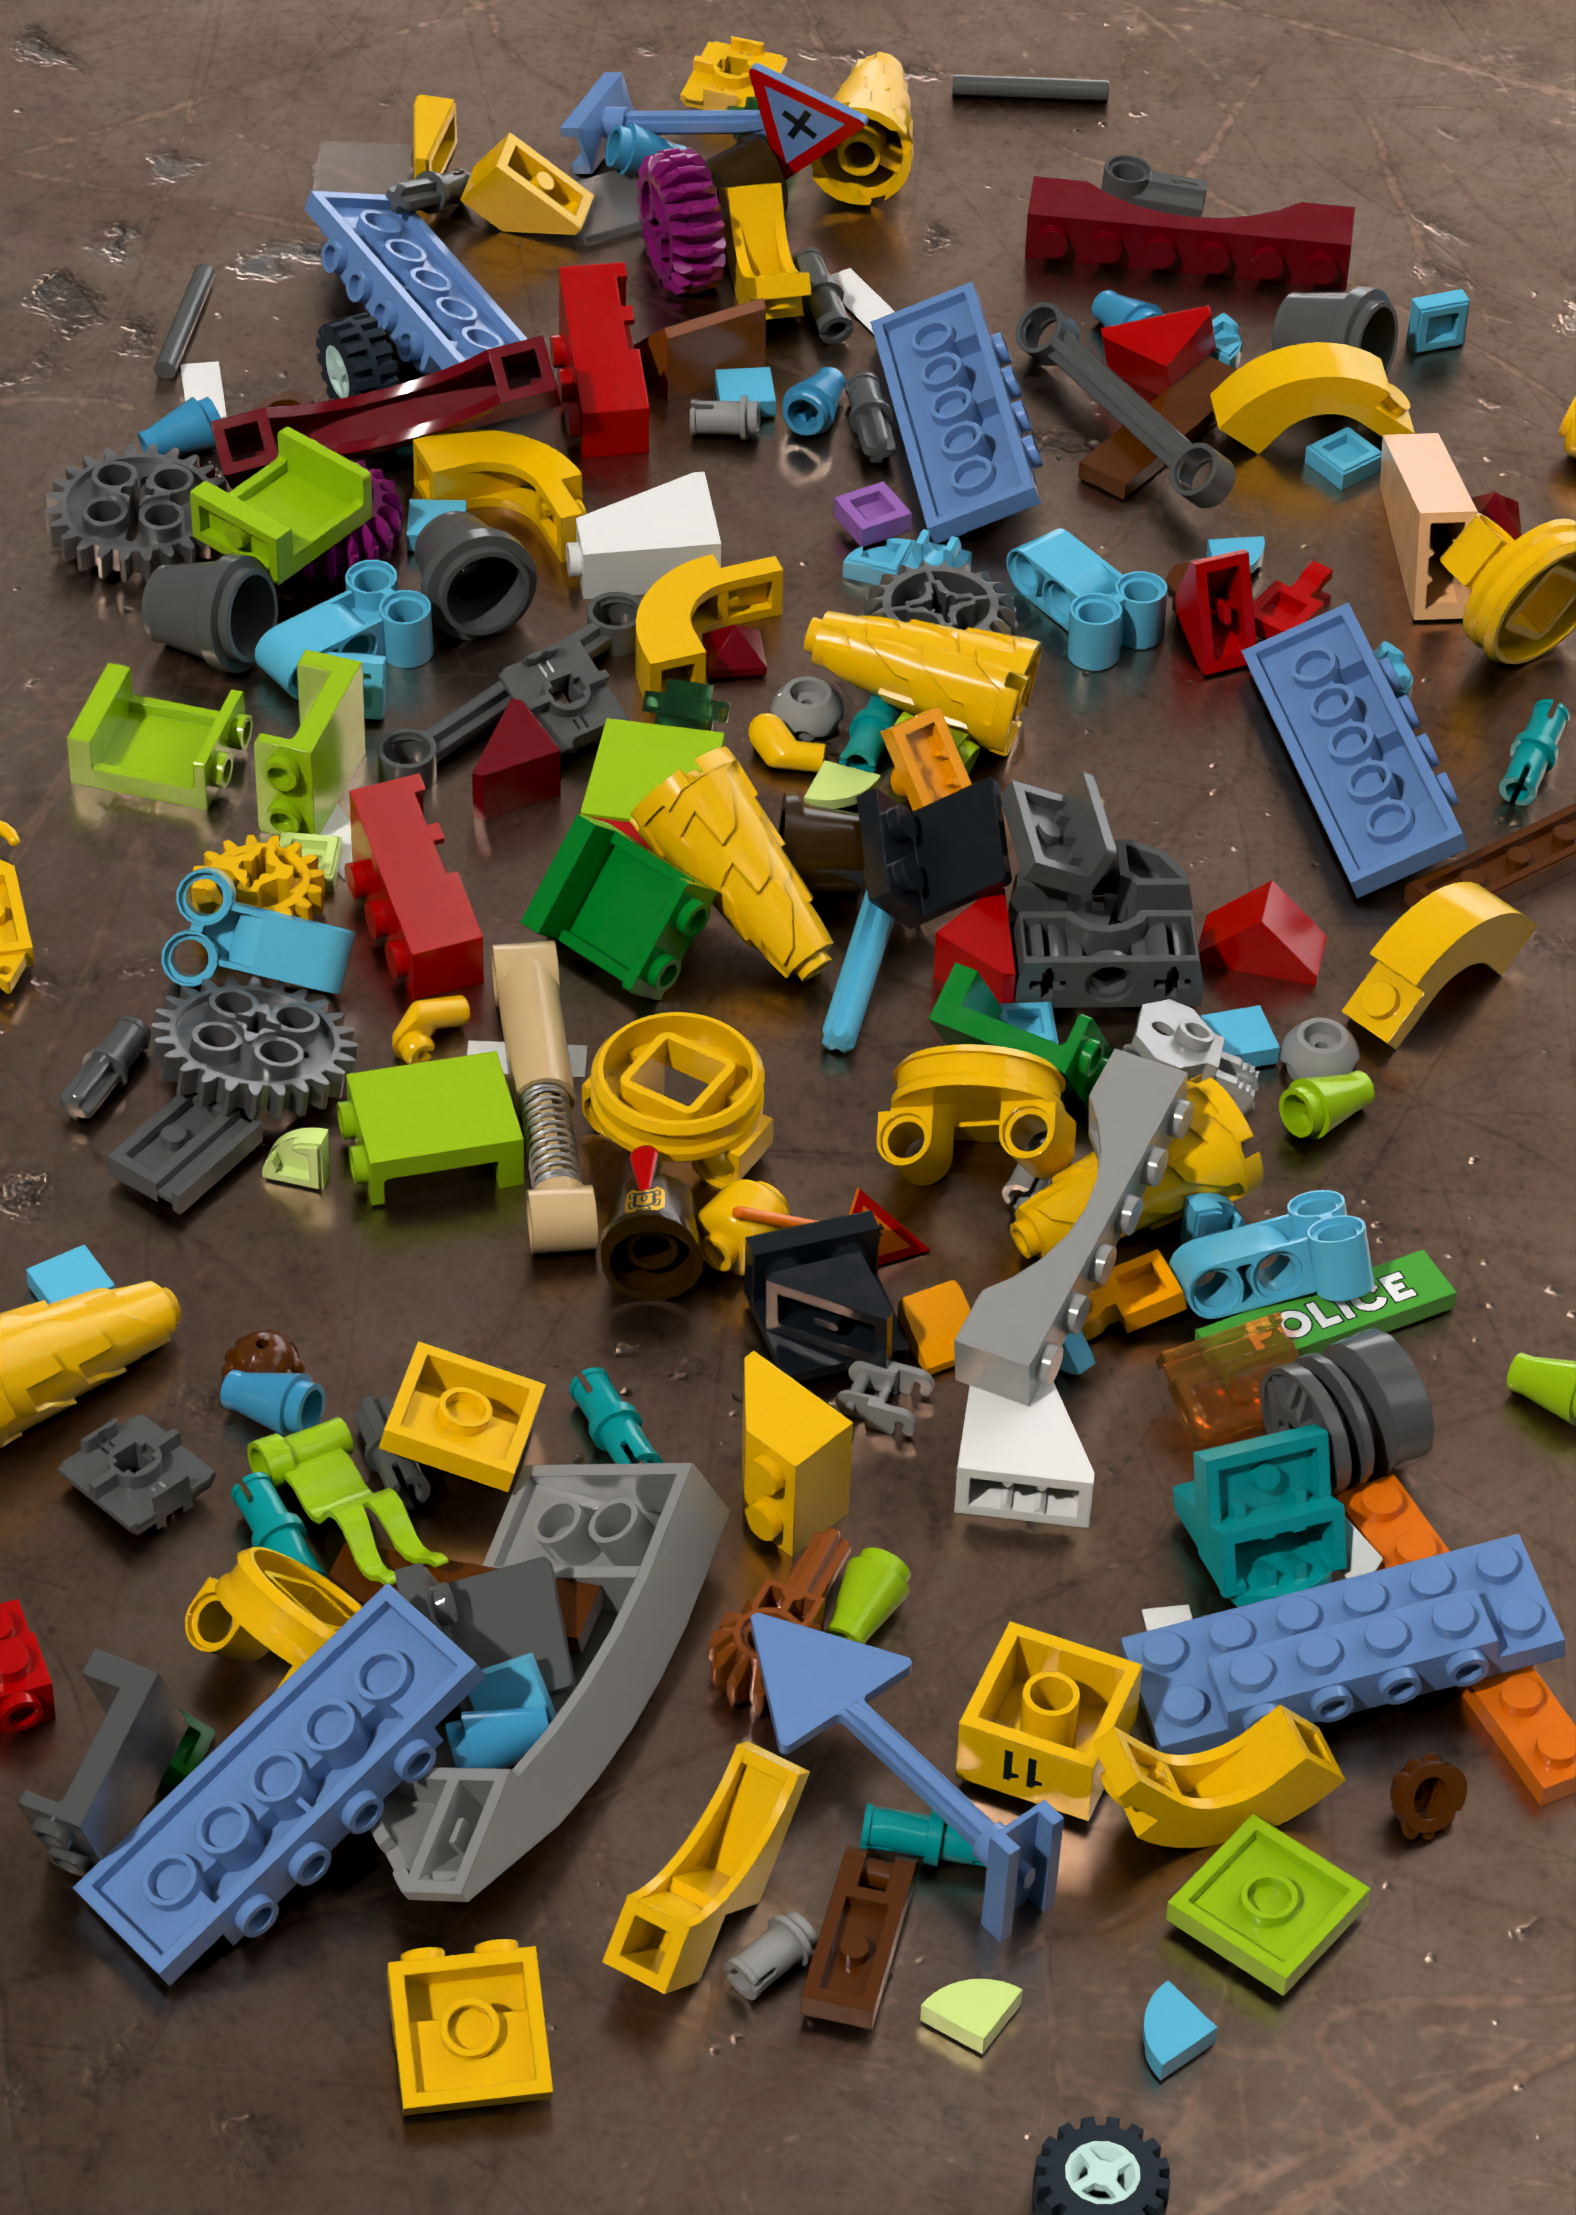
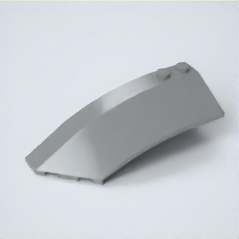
M693 1463L523 1466L482 1566L503 1568L535 1558L546 1557L553 1565L555 1578L602 1586L605 1603L583 1653L570 1652L576 1683L575 1688L572 1691L550 1697L557 1715L520 1761L504 1769L456 1768L446 1726H442L439 1723L435 1729L444 1741L435 1748L437 1757L432 1769L416 1782L407 1783L403 1780L383 1799V1814L370 1831L377 1845L386 1854L394 1870L392 1874L401 1892L408 1900L469 1902L563 1822L597 1781L633 1729L659 1684L687 1626L731 1512Z

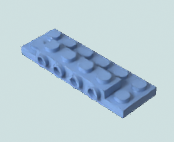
M310 191L304 210L320 227L321 233L328 238L321 253V262L324 270L327 273H336L339 280L346 285L348 298L352 302L363 304L364 309L371 314V317L374 316L378 320V328L382 327L388 333L390 340L397 344L399 358L404 362H413L418 372L426 376L463 362L485 350L527 339L415 211L400 215L390 210L391 201L384 194Z
M973 281L871 321L924 519L933 542L938 544L950 539L951 536L965 535L969 531L1007 516L1016 515L1025 509L1041 504L1036 487L1038 483L1034 469L1040 468L1044 464L1033 435L1023 436L1032 432L1033 427L1022 400L1013 402V400L1023 397L1017 377L1011 365L1003 368V366L1013 363L1001 331L991 335L980 297Z
M1349 602L1241 651L1357 898L1469 849L1464 834L1451 810L1452 807L1459 805L1453 786L1445 771L1434 775L1432 769L1440 766L1434 748L1426 732L1415 737L1413 730L1421 727L1415 710L1407 694L1396 699L1394 692L1402 689L1396 672L1388 656L1377 661Z
M1519 1534L1120 1638L1122 1657L1143 1665L1139 1703L1156 1749L1159 1752L1173 1755L1194 1754L1221 1746L1244 1733L1279 1704L1311 1723H1329L1343 1719L1348 1714L1385 1704H1403L1418 1695L1452 1686H1470L1486 1677L1565 1657V1638Z
M387 1583L73 1886V1889L171 1986L222 1935L234 1946L244 1935L254 1938L265 1933L278 1916L279 1907L277 1903L296 1884L299 1883L302 1886H307L318 1881L331 1864L332 1855L330 1851L350 1832L362 1834L370 1830L383 1814V1799L403 1780L407 1783H413L422 1779L432 1769L436 1761L437 1752L435 1748L444 1741L435 1727L486 1678L485 1674L475 1661Z

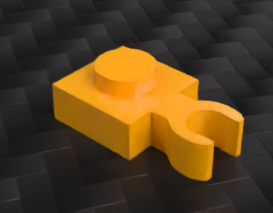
M1159 1249L1113 1267L1107 1282L1101 1285L1100 1289L1091 1291L1089 1295V1312L1081 1331L1085 1339L1090 1340L1100 1335L1108 1325L1120 1321L1126 1333H1130L1187 1309L1184 1291Z

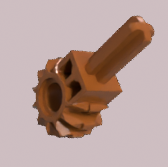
M828 1528L825 1532L814 1533L786 1584L766 1578L753 1602L747 1599L741 1614L724 1611L722 1621L719 1622V1630L713 1631L712 1638L709 1639L708 1659L711 1660L710 1677L714 1683V1689L727 1691L731 1707L749 1702L753 1705L757 1716H759L765 1707L768 1706L751 1632V1616L754 1613H762L823 1632L825 1597L851 1552L850 1542L841 1538L840 1531Z

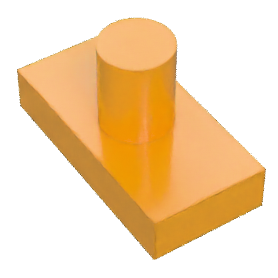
M940 706L928 709L880 731L895 767L890 777L891 787L896 795L909 800L913 811L972 785Z

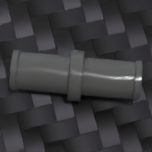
M808 247L797 251L792 257L795 268L799 272L810 273L812 295L802 296L804 310L813 316L822 341L832 345L846 341L853 332V323L842 303L844 292L839 281L830 275L824 261V256L819 249Z

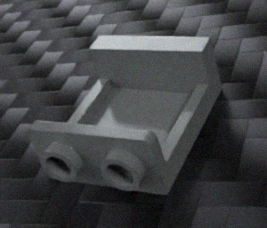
M96 1648L93 1650L82 1675L106 1713V1716L67 1793L61 1801L55 1802L24 1790L17 1802V1805L31 1825L30 1833L40 1840L48 1850L47 1859L61 1869L79 1876H85L88 1869H92L140 1823L189 1727L158 1672Z

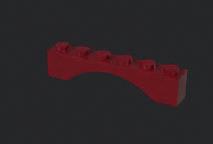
M1034 176L1027 216L1025 258L1347 289L1355 207L1300 202L1280 210L1252 216L1228 218L1189 217L1163 213L1131 204L1104 192L1088 181Z
M543 335L485 350L441 371L388 388L317 403L265 407L211 421V426L224 477L233 490L278 457L277 433L287 426L317 441L337 454L343 455L348 460H354L412 445L413 439L448 431L470 430L562 405Z

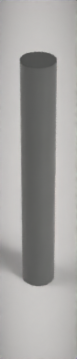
M953 74L952 96L1108 101L1109 80Z
M199 264L195 267L158 356L154 372L162 379L168 380L175 376L213 284L216 272L208 264Z

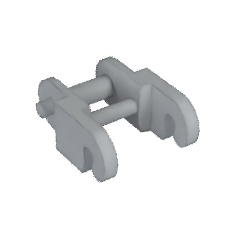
M864 1361L852 1363L848 1374L853 1384L850 1390H843L838 1393L835 1400L838 1409L848 1416L865 1420V1428L892 1435L898 1422H901L904 1425L902 1432L908 1436L913 1435L918 1424L914 1414L907 1409L886 1404V1401L890 1394L896 1395L900 1392L910 1395L915 1382L921 1385L919 1389L920 1394L929 1396L935 1385L931 1374L923 1369L891 1361L887 1369ZM866 1388L880 1391L878 1397L865 1394Z

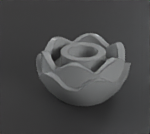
M809 676L798 677L784 684L773 697L770 706V713L782 719L794 738L802 742H809L817 737H830L835 733L839 721L844 720L845 715L844 705L837 691L825 681Z
M1320 1017L1301 1022L1290 1030L1283 1040L1280 1060L1286 1064L1290 1077L1296 1080L1299 1078L1348 1074L1353 1071L1355 1064L1360 1060V1053L1353 1035L1347 1028L1335 1020Z

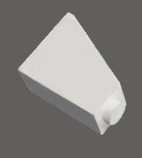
M693 472L576 518V542L566 543L569 577H579L583 600L594 599L608 592H623L633 596L645 595L657 580L672 569L688 561L710 554L714 555L721 567V540L705 472Z
M1054 1381L1051 1385L1041 1384L1030 1407L970 1385L957 1467L954 1513L1089 1528L1095 1472Z

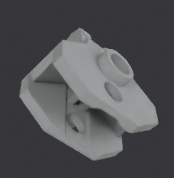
M1171 999L1142 1005L1138 1014L1132 1043L1124 1045L1122 1051L1187 1072V1081L1200 1074H1203L1202 1081L1212 1077L1231 1096L1244 1118L1251 1110L1255 1109L1256 1102L1254 1099L1255 1091H1258L1259 1071H1256L1255 1065L1252 1066L1249 1062L1244 1063L1243 1059L1222 1051L1225 1037L1215 1034L1193 1008ZM1156 1030L1164 1032L1167 1035L1160 1034Z

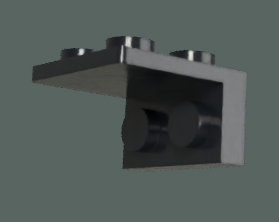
M987 777L913 812L905 805L894 801L878 788L856 797L868 899L907 928L917 927L1007 887L1012 882L1000 786L991 777Z
M871 1210L745 1237L744 1293L776 1367L796 1382L849 1371L852 1363L861 1360L766 1330V1279L772 1272L861 1251L893 1311L892 1361L906 1358L909 1354V1343L877 1274L880 1228Z

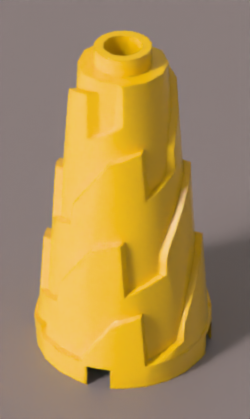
M877 52L874 55L867 56L865 59H858L848 79L841 85L839 91L832 99L865 114L868 117V122L863 129L811 163L813 169L811 177L816 184L828 195L848 204L871 205L873 198L884 195V201L900 190L911 170L914 147L908 82L904 80L905 73L901 63L891 54Z
M828 610L823 619L812 618L805 636L803 651L812 653L811 662L813 665L834 673L836 676L862 690L880 696L887 705L913 715L940 706L949 728L971 734V742L990 752L1007 756L1022 725V721L1018 719L1023 707H1028L1039 667L1042 646H1040V641L981 629L968 627L966 630H961L916 619H911L907 623L879 616H854Z
M724 746L711 750L694 759L703 772L702 774L698 769L684 774L680 768L651 791L630 814L633 819L628 820L654 852L718 891L712 902L713 906L748 946L752 948L757 947L763 956L785 978L798 975L801 981L805 982L820 973L832 962L827 951L834 942L821 918L810 903L813 899L812 894L781 848L785 843L755 798L758 792L744 769L728 747Z
M1200 1074L1187 1081V1100L1194 1103V1112L1190 1126L1181 1140L1173 1138L1167 1149L1169 1151L1167 1166L1158 1186L1152 1187L1148 1185L1141 1197L1143 1199L1142 1212L1133 1233L1150 1227L1151 1231L1181 1219L1185 1196L1197 1193H1217L1229 1198L1233 1202L1262 1186L1264 1170L1260 1151L1246 1159L1242 1151V1142L1254 1137L1234 1100L1212 1077L1202 1081L1203 1074ZM1094 1151L1057 1173L1051 1179L1052 1184L1040 1190L1017 1207L1015 1211L1016 1222L1010 1224V1232L1017 1248L1027 1259L1033 1256L1042 1259L1069 1233L1085 1210L1098 1175V1161ZM1122 1234L1120 1239L1128 1235Z
M147 1281L114 1289L95 1288L49 1304L43 1300L0 1313V1448L22 1436V1432L77 1404L74 1398L127 1372L125 1366L143 1358V1355L171 1341L170 1337L174 1335L177 1328L176 1325L181 1321L180 1305L173 1292L166 1287L161 1288L153 1281Z

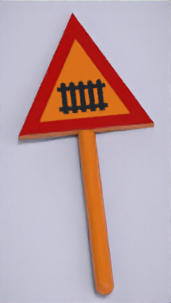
M857 1187L848 1215L872 1211L880 1228L878 1266L930 1251L927 1246ZM736 1206L732 1210V1215L736 1219L784 1228L818 1222L817 1220L743 1206Z

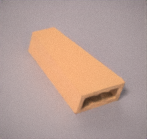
M1439 433L1383 435L1380 490L1413 620L1463 619L1465 606L1472 590L1465 587L1441 563L1440 558L1478 511Z

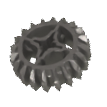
M946 559L941 566H930L922 560L918 568L912 569L908 566L900 565L897 575L882 574L880 584L870 587L869 595L864 602V610L861 611V616H879L907 623L911 619H916L961 630H966L969 627L1013 636L1018 635L1014 598L1006 594L1004 583L991 582L988 571L972 573L968 563L959 568L950 567Z

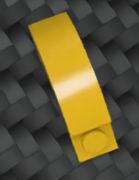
M781 183L719 188V199L722 206L721 216L725 224L723 227L724 238L727 243L725 248L738 304L763 298L766 306V320L804 316L802 296L812 295L810 273L799 272L795 268L790 254L785 227Z
M1314 342L1273 350L1237 369L1210 394L1218 428L1257 454H1260L1291 425L1303 419L1324 414H1336L1353 418L1382 437L1383 435L1415 434L1408 411L1410 403L1399 388L1388 383L1382 360L1370 352L1345 344Z
M457 430L413 439L414 485L423 499L467 500V509L497 507L518 512L528 517L539 527L560 562H567L566 543L576 542V518L586 515L587 512L582 503V473L566 456L535 439L496 430Z
M713 554L699 557L672 569L657 580L646 592L641 600L636 616L635 669L639 689L650 709L705 697L706 650L700 642L703 633L733 624L738 625L782 615L783 568L776 556L722 568Z
M1458 882L1444 886L1411 907L1378 941L1369 953L1378 961L1342 1009V1012L1397 1050L1436 994L1453 976L1466 967L1477 963L1485 964L1502 976L1535 931L1537 925L1479 884Z
M1280 1704L1238 1737L1221 1746L1199 1753L1186 1755L1162 1753L1114 1726L1092 1743L1105 1770L1100 1774L1101 1782L1111 1798L1123 1807L1137 1838L1165 1847L1199 1848L1225 1843L1252 1814L1276 1827L1309 1809L1346 1781L1319 1727Z

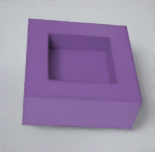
M884 481L834 497L833 516L861 547L911 531V511Z

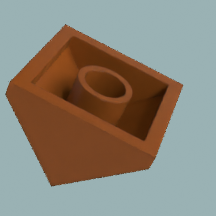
M760 298L666 327L634 344V349H640L644 375L668 402L715 387V369L765 367L766 306L764 300Z

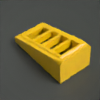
M417 95L413 104L415 179L421 172L432 170L439 174L444 173L457 145V117L454 99Z

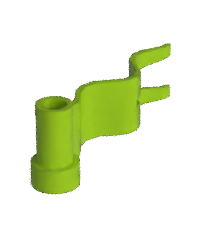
M340 1417L330 1419L285 1437L275 1433L248 1444L247 1455L252 1473H267L271 1477L276 1490L290 1485L304 1511L317 1524L334 1519L343 1531L356 1565L370 1581L381 1582L384 1586L387 1583L390 1585L396 1584L395 1572L386 1568L377 1551L369 1520L364 1510L368 1507L379 1518L395 1549L405 1560L413 1564H429L435 1568L449 1563L448 1558L442 1553L431 1552L423 1546L396 1491L389 1487L373 1493L365 1484L353 1460L349 1457L354 1451L353 1440L346 1423Z

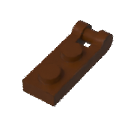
M847 1845L801 1995L800 2014L872 2029L907 1907L914 1893L919 1861L901 1856H896L894 1862L869 1857L870 1850ZM863 1885H864V1886H868V1887H873V1888H878V1889L886 1890V1891L884 1892V1891L874 1890V1889H870V1888H865V1887H863Z

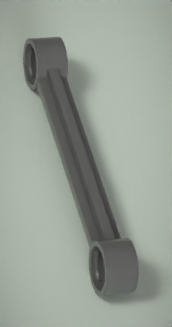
M1040 302L1025 311L1016 327V342L1024 352L1043 365H1057L1170 469V484L1182 497L1199 508H1211L1225 500L1235 482V468L1228 458L1206 443H1191L1079 341L1080 331L1077 322L1053 303ZM1057 321L1053 336L1044 345L1038 347L1043 331L1051 323ZM1213 461L1212 471L1208 479L1200 487L1192 490L1193 479L1198 470L1205 464Z
M608 592L595 597L587 607V624L559 642L560 645L571 640L573 642L579 640L591 660L600 654L625 656L636 652V616L641 600L623 592ZM617 622L624 623L625 625L613 626L607 625V623ZM497 682L424 731L405 728L385 734L377 744V775L379 783L420 773L426 790L431 788L437 780V762L501 719L511 699L502 682ZM404 759L419 761L413 764L396 763V761Z

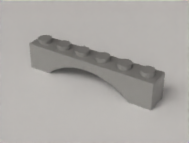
M1116 1048L1114 1049L1089 1095V1138L1098 1161V1175L1086 1208L1069 1233L1042 1259L1014 1277L981 1291L954 1340L955 1380L1029 1407L1041 1384H1052L1061 1366L1063 1358L1062 1345L1069 1333L1077 1335L1081 1331L1089 1312V1295L1095 1283L1104 1285L1107 1282L1115 1264L1117 1248L1115 1246L1122 1234L1130 1236L1135 1230L1143 1207V1199L1141 1197L1148 1185L1152 1187L1158 1186L1167 1166L1169 1157L1167 1149L1173 1138L1181 1140L1190 1126L1194 1112V1103L1187 1100V1072Z

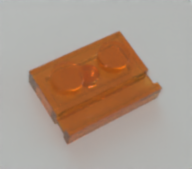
M1280 1311L1163 1351L1155 1360L1159 1370H1164L1170 1383L1167 1388L1194 1448L1263 1424L1259 1401L1261 1380L1269 1369L1284 1363L1294 1362L1296 1358L1300 1357L1292 1338L1288 1339L1282 1328L1281 1323L1284 1320Z

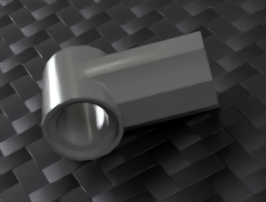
M1122 154L1109 158L1105 163L1101 190L1131 204L1155 211L1189 217H1202L1208 181L1152 171V167L1144 159L1134 155Z

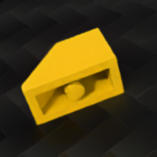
M509 132L473 167L460 201L502 232L576 235L583 227L594 195Z

